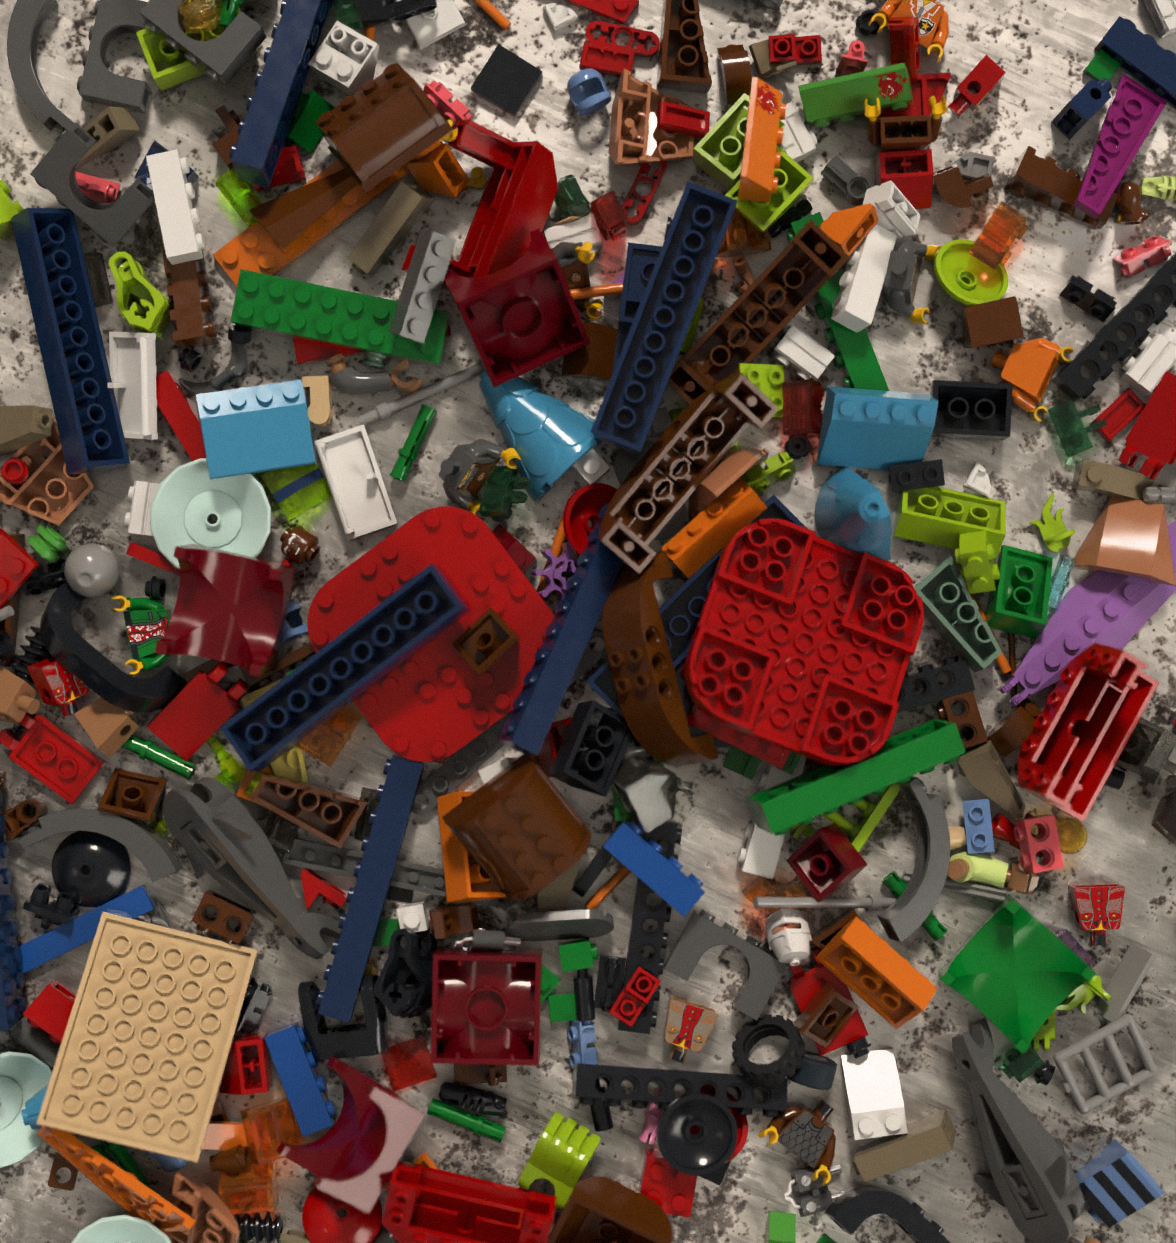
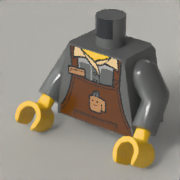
M563 241L552 249L558 259L569 290L591 287L587 263H590L596 255L594 252H590L593 247L591 242L571 243ZM590 298L574 300L576 308L586 311V314L591 319L596 320L603 314L602 311H598L603 306V302L600 299H595L590 302Z
M905 241L899 246L898 251L891 250L884 281L886 303H888L891 309L906 317H910L913 324L928 323L924 319L923 314H930V310L928 308H915L913 300L922 257L925 260L934 261L937 250H940L942 246H926L925 244Z
M479 439L470 444L458 445L450 457L441 463L439 477L444 481L443 488L446 496L463 509L468 508V511L476 515L475 513L479 509L487 513L486 508L479 501L471 502V498L474 499L500 458L504 459L508 468L515 469L517 466L511 459L517 458L521 460L518 452L514 448H508L504 451L503 447L485 439Z

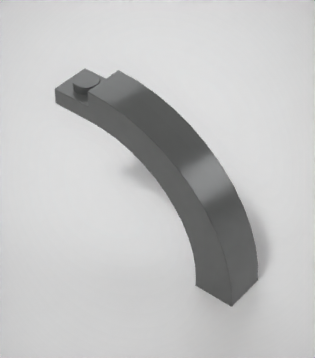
M17 0L11 15L7 35V57L13 82L25 105L48 130L51 131L55 127L61 134H64L74 122L52 104L41 84L37 67V47L40 33L47 18L59 3L56 0Z
M911 777L910 781L899 784L913 811L917 825L918 854L915 868L909 883L899 898L878 915L889 939L902 942L909 937L931 913L942 892L950 860V833L943 805L938 795L926 793L927 788L925 784L917 777Z
M75 807L38 818L40 824L25 830L27 835L19 838L22 847L26 848L62 832H96L115 839L132 851L146 868L152 882L183 869L178 857L169 844L150 826L139 819L98 811V807Z

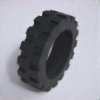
M771 1014L764 1015V1018H758L757 1021L752 1019L753 1022L750 1024L747 1022L742 1026L743 1030L736 1033V1041L732 1043L734 1051L732 1056L744 1078L748 1081L752 1080L756 1085L765 1083L766 1086H770L774 1082L782 1083L785 1081L784 1078L792 1077L795 1074L796 1068H800L802 1065V1058H805V1044L800 1032L790 1019L787 1018L785 1020L781 1015L772 1017ZM781 1036L789 1040L788 1048L784 1055L774 1062L756 1064L748 1059L749 1052L754 1044L765 1037Z

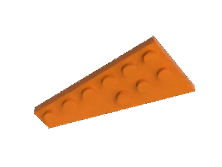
M42 1126L37 1133L130 1216L148 1220L162 1232L190 1230L196 1220L142 1184L134 1174L125 1172L71 1133Z

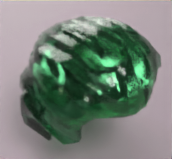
M570 174L561 177L558 181V191L554 199L556 207L560 212L567 214L569 217L587 216L591 212L590 202L582 193L575 176Z

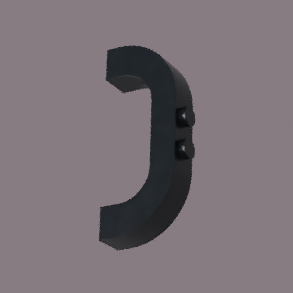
M67 582L56 589L41 617L40 632L42 640L50 654L67 671L74 674L105 701L118 708L132 712H153L163 709L186 685L187 681L169 666L164 667L158 674L150 678H136L123 672L83 639L72 626L71 619L79 614L86 597L73 591Z
M866 1186L847 1191L838 1197L824 1212L836 1225L850 1235L870 1216L886 1214L915 1243H950L942 1235L944 1232L943 1228L933 1220L929 1222L924 1217L926 1212L917 1203L913 1202L911 1204L903 1197L879 1187Z

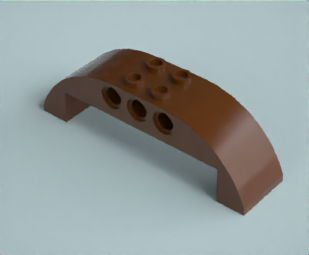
M810 219L794 236L792 242L697 343L675 363L668 384L690 405L713 385L731 375L739 373L738 363L750 364L850 257Z
M742 373L731 375L710 387L683 410L625 478L604 513L599 530V540L640 574L657 554L648 546L748 426L753 425L762 429L779 408Z
M662 551L652 558L640 574L626 562L621 566L603 607L602 627L605 648L618 701L629 729L641 746L655 759L667 765L678 767L718 759L712 732L696 736L690 735L653 587V582L673 577L667 551Z

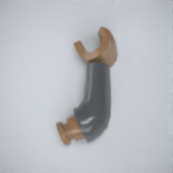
M343 354L335 355L326 361L327 367H331L332 377L329 379L331 384L346 394L376 393L392 390L393 386L402 393L410 394L421 388L423 380L416 377L409 382H403L399 379L400 374L410 368L407 359L395 365L391 374L388 371L360 372L356 370L355 366L349 367L347 362L342 361L344 359Z

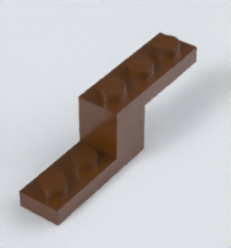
M311 642L279 658L276 662L275 670L260 677L250 675L248 670L242 667L239 668L249 687L257 685L259 689L271 683L272 676L278 673L281 676L286 675L285 673L295 669V664L302 660L304 662L307 661L316 652ZM210 659L184 673L183 676L188 683L200 670L208 674L220 661ZM223 662L229 667L228 670L234 667L233 664Z

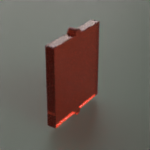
M424 1035L389 1046L388 1050L381 1054L385 1065L384 1073L388 1074L393 1091L437 1077L434 1064L431 1063V1053L429 1052Z

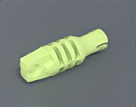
M1162 175L1141 178L1140 188L1142 195L1162 200H1176V176Z

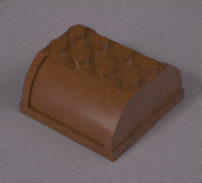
M398 63L387 66L381 75L364 83L362 89L353 95L345 97L340 102V105L332 111L323 113L318 121L315 122L329 144L328 149L366 193L453 130L448 121L437 111L419 84Z
M525 754L442 817L446 825L486 871L503 894L512 901L524 900L537 894L577 863L591 841L592 832L532 756Z
M604 1176L585 1178L574 1187L547 1240V1243H611L616 1240L618 1243L672 1242L670 1221L655 1201L647 1198L642 1193H637L623 1186L618 1181H613Z

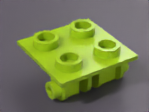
M738 363L739 373L747 377L779 408L770 419H773V417L785 418L784 365Z

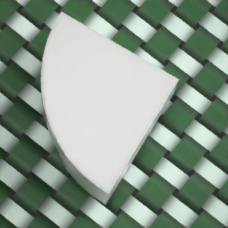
M556 3L543 5V9L554 31L578 20L576 13L570 8Z
M975 462L963 486L984 497H988L991 484L986 469L980 463Z

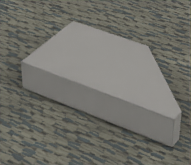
M969 152L951 165H958L963 179L972 180L987 173L991 176L995 157Z

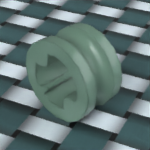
M364 351L365 360L361 363L363 366L385 369L383 361L387 359L386 355Z

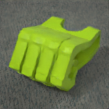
M125 251L116 252L110 257L109 266L116 281V299L119 312L136 332L156 333V338L160 339L170 322L169 310L174 309V305L150 283L144 268L138 261ZM120 259L128 260L117 268V263ZM133 295L140 298V302L148 310L147 312L136 302H133L131 305Z
M555 1112L540 1136L517 1185L528 1190L536 1179L544 1178L549 1180L554 1185V1196L557 1197L555 1207L562 1210L585 1167L596 1151L601 1138L593 1133L589 1137L588 1133L590 1130L586 1126L580 1125L576 1129L577 1122L574 1119L568 1118L564 1122L565 1117Z

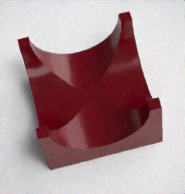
M539 228L530 232L531 242L524 255L507 268L481 277H464L449 269L446 271L444 278L476 347V352L494 387L590 344L558 259Z
M196 544L176 546L174 557L178 559L180 566L177 601L169 626L163 637L156 642L154 653L163 655L180 654L214 659L237 665L248 670L250 675L259 677L274 671L296 567Z
M438 946L433 954L431 1063L539 1066L543 948H532L527 951L508 953L467 952L454 950L448 946Z
M331 1056L326 1065L338 1075L344 1093L343 1106L338 1120L318 1140L304 1145H290L281 1142L276 1152L316 1175L317 1178L313 1185L318 1189L370 1213L425 1114L380 1081Z

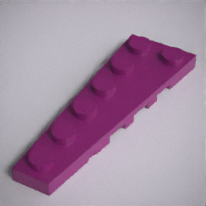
M1125 74L1116 86L1073 206L1095 220L1101 214L1167 103L1166 100Z

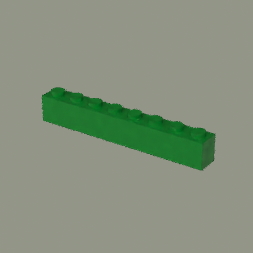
M818 212L790 223L789 232H786L789 244L810 219L820 227L823 222L821 213ZM841 267L814 295L817 302L814 305L819 320L823 319L826 329H824L825 338L828 344L832 343L836 352L834 353V361L838 368L842 367L845 375L843 378L845 388L889 391L866 329L864 328L856 333L831 319L834 310L832 304L841 287L839 281L844 274Z

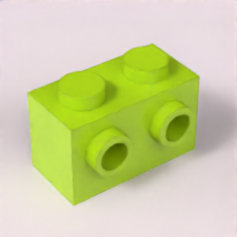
M986 530L960 534L959 548L955 549L957 564H962L960 576L963 577L967 584L969 594L996 591V580L1000 579L998 564H994V545L989 544Z

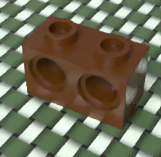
M973 691L938 701L939 706H936L939 719L956 723L958 731L963 726L968 727L970 730L969 738L962 741L964 748L988 741ZM955 701L960 702L962 705V712L957 716L953 715L950 709Z
M208 890L204 893L191 921L197 924V929L210 934L213 931L221 935L220 939L228 944H235V942L240 944L244 940L257 912L212 890ZM207 907L216 909V920H211L206 916L205 911ZM231 918H236L240 921V931H234L230 928L229 921Z

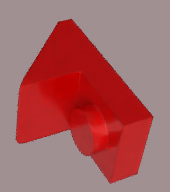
M308 868L302 870L300 875L307 910L311 908L320 894L324 896L322 899L332 907L337 905L342 907L346 903L347 893Z

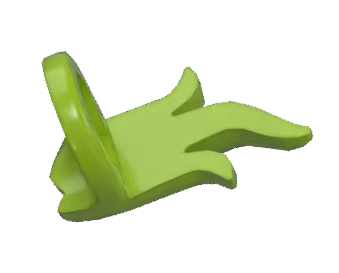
M1051 493L1042 510L1044 524L1039 520H1032L1030 524L1036 525L1039 528L1045 545L1051 551L1057 553L1060 549L1068 547L1071 535L1076 532L1074 529L1067 530L1061 518L1064 508L1056 511L1054 520L1050 512L1054 501V493Z
M1095 975L1090 982H1085L1068 996V1000L1061 1003L1055 1010H1073L1078 1006V1009L1086 1014V1005L1096 994L1106 1001H1110L1112 997L1102 988L1101 977Z

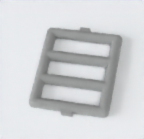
M1131 1014L1120 1017L1055 1053L1053 1056L1063 1078L1061 1083L1066 1092H1070L1081 1114L1088 1113L1155 1076L1158 1072L1148 1050L1151 1046L1144 1035L1142 1036ZM1125 1027L1145 1067L1132 1076L1113 1037L1114 1033ZM1102 1040L1122 1079L1121 1082L1108 1088L1089 1048ZM1078 1053L1081 1054L1099 1094L1086 1101L1066 1061Z

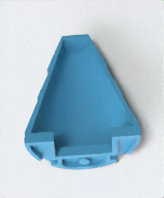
M486 370L479 376L482 379L479 386L496 428L500 429L507 449L514 448L518 452L521 460L517 458H512V460H514L528 496L535 503L544 497L555 486L554 483L592 448L595 449L603 442L590 436L595 419L539 390V386L518 376L494 387Z
M848 467L840 468L823 484L815 503V523L819 536L824 540L856 553L862 554L866 552L886 561L891 560V514L880 491Z

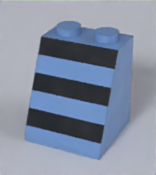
M1115 1139L1075 1174L1080 1183L1079 1187L1084 1201L1091 1207L1087 1212L1098 1224L1103 1221L1108 1228L1165 1193L1132 1154Z

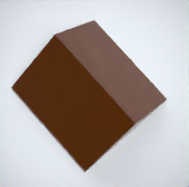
M1015 296L964 307L962 342L964 348H976L1024 337Z
M594 322L583 323L590 344L564 355L562 376L610 381L613 372L618 329Z
M489 608L452 644L480 676L520 637L492 608Z
M115 768L98 805V811L149 822L157 820L166 779Z
M825 981L795 1020L794 1024L801 1034L827 1048L859 1006Z

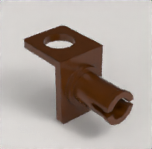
M71 1133L73 1136L78 1138L79 1134ZM55 1152V1154L49 1153L48 1157L54 1160L47 1185L53 1188L73 1191L79 1170L58 1152ZM63 1167L68 1168L71 1171L70 1180L66 1183H59L56 1179L57 1171Z

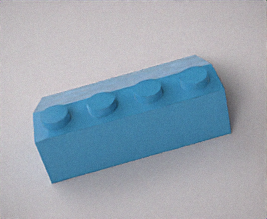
M302 380L196 394V409L210 480L315 464Z
M827 386L816 464L890 470L889 466L922 462L935 426L938 400L930 394Z

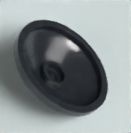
M76 831L70 834L57 847L52 860V877L60 893L69 892L74 894V904L82 907H99L117 898L126 888L131 875V859L127 848L115 839L96 832ZM84 865L90 866V874L84 873Z
M704 1093L687 1094L673 1101L663 1112L657 1127V1142L664 1159L676 1170L689 1175L708 1174L724 1165L735 1149L738 1136L737 1124L730 1109L718 1098ZM693 1125L698 1126V1130L695 1133L690 1132V1128Z

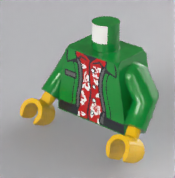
M123 596L112 597L111 600L117 599L121 605L120 608H113L111 610L113 612L123 611L132 659L125 662L122 666L131 665L134 668V672L128 673V675L134 676L139 671L159 667L172 655L154 653L156 642L163 637L171 621V610L164 609L162 603L146 597H128L127 599Z

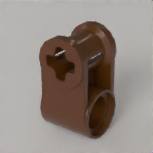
M31 798L24 800L1 814L6 822L4 831L6 842H10L26 832L25 830L39 822L38 818L47 814L48 807L43 799ZM29 804L34 805L36 808L35 817L30 816L28 813Z

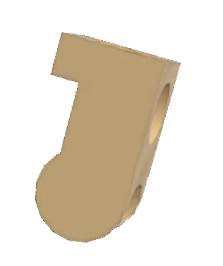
M328 375L302 377L303 388L310 390V406L307 409L309 420L316 426H326L331 422L333 416L330 377Z

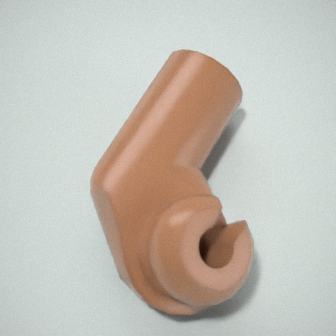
M739 255L734 258L733 264L742 280L737 284V289L743 294L754 282V278L745 256Z

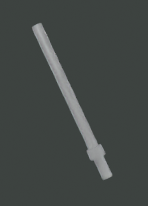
M482 362L477 363L386 404V402L376 405V409L358 416L361 425H366L380 418L384 420L391 417V413L481 374L485 368Z
M868 895L866 898L827 897L818 903L814 897H754L753 905L755 908H866L868 911H880L881 908H889L897 898H881L879 895Z

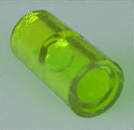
M235 169L228 170L217 179L215 185L245 224L251 226L257 220L249 210L263 203L250 190L251 188L246 182L238 180Z

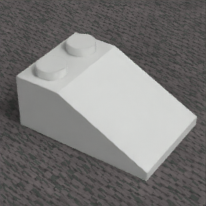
M893 1048L870 1050L868 1054L856 1059L853 1054H840L850 1132L853 1138L860 1140L908 1133Z

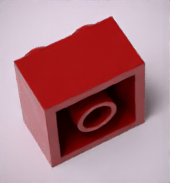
M646 1148L638 1193H642L647 1198L655 1201L666 1214L690 1218L698 1175H689L676 1170L664 1159L660 1150Z

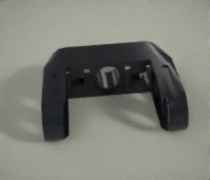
M357 0L362 21L368 28L397 23L437 8L436 0H401L392 3L391 0Z
M377 974L365 975L363 978L360 993L366 1023L326 1027L325 1016L318 1014L320 1007L316 1006L320 989L313 981H305L299 984L298 998L305 1035L316 1060H329L331 1056L337 1059L382 1054L388 1050V1019L385 1005L373 992L374 985L379 977Z

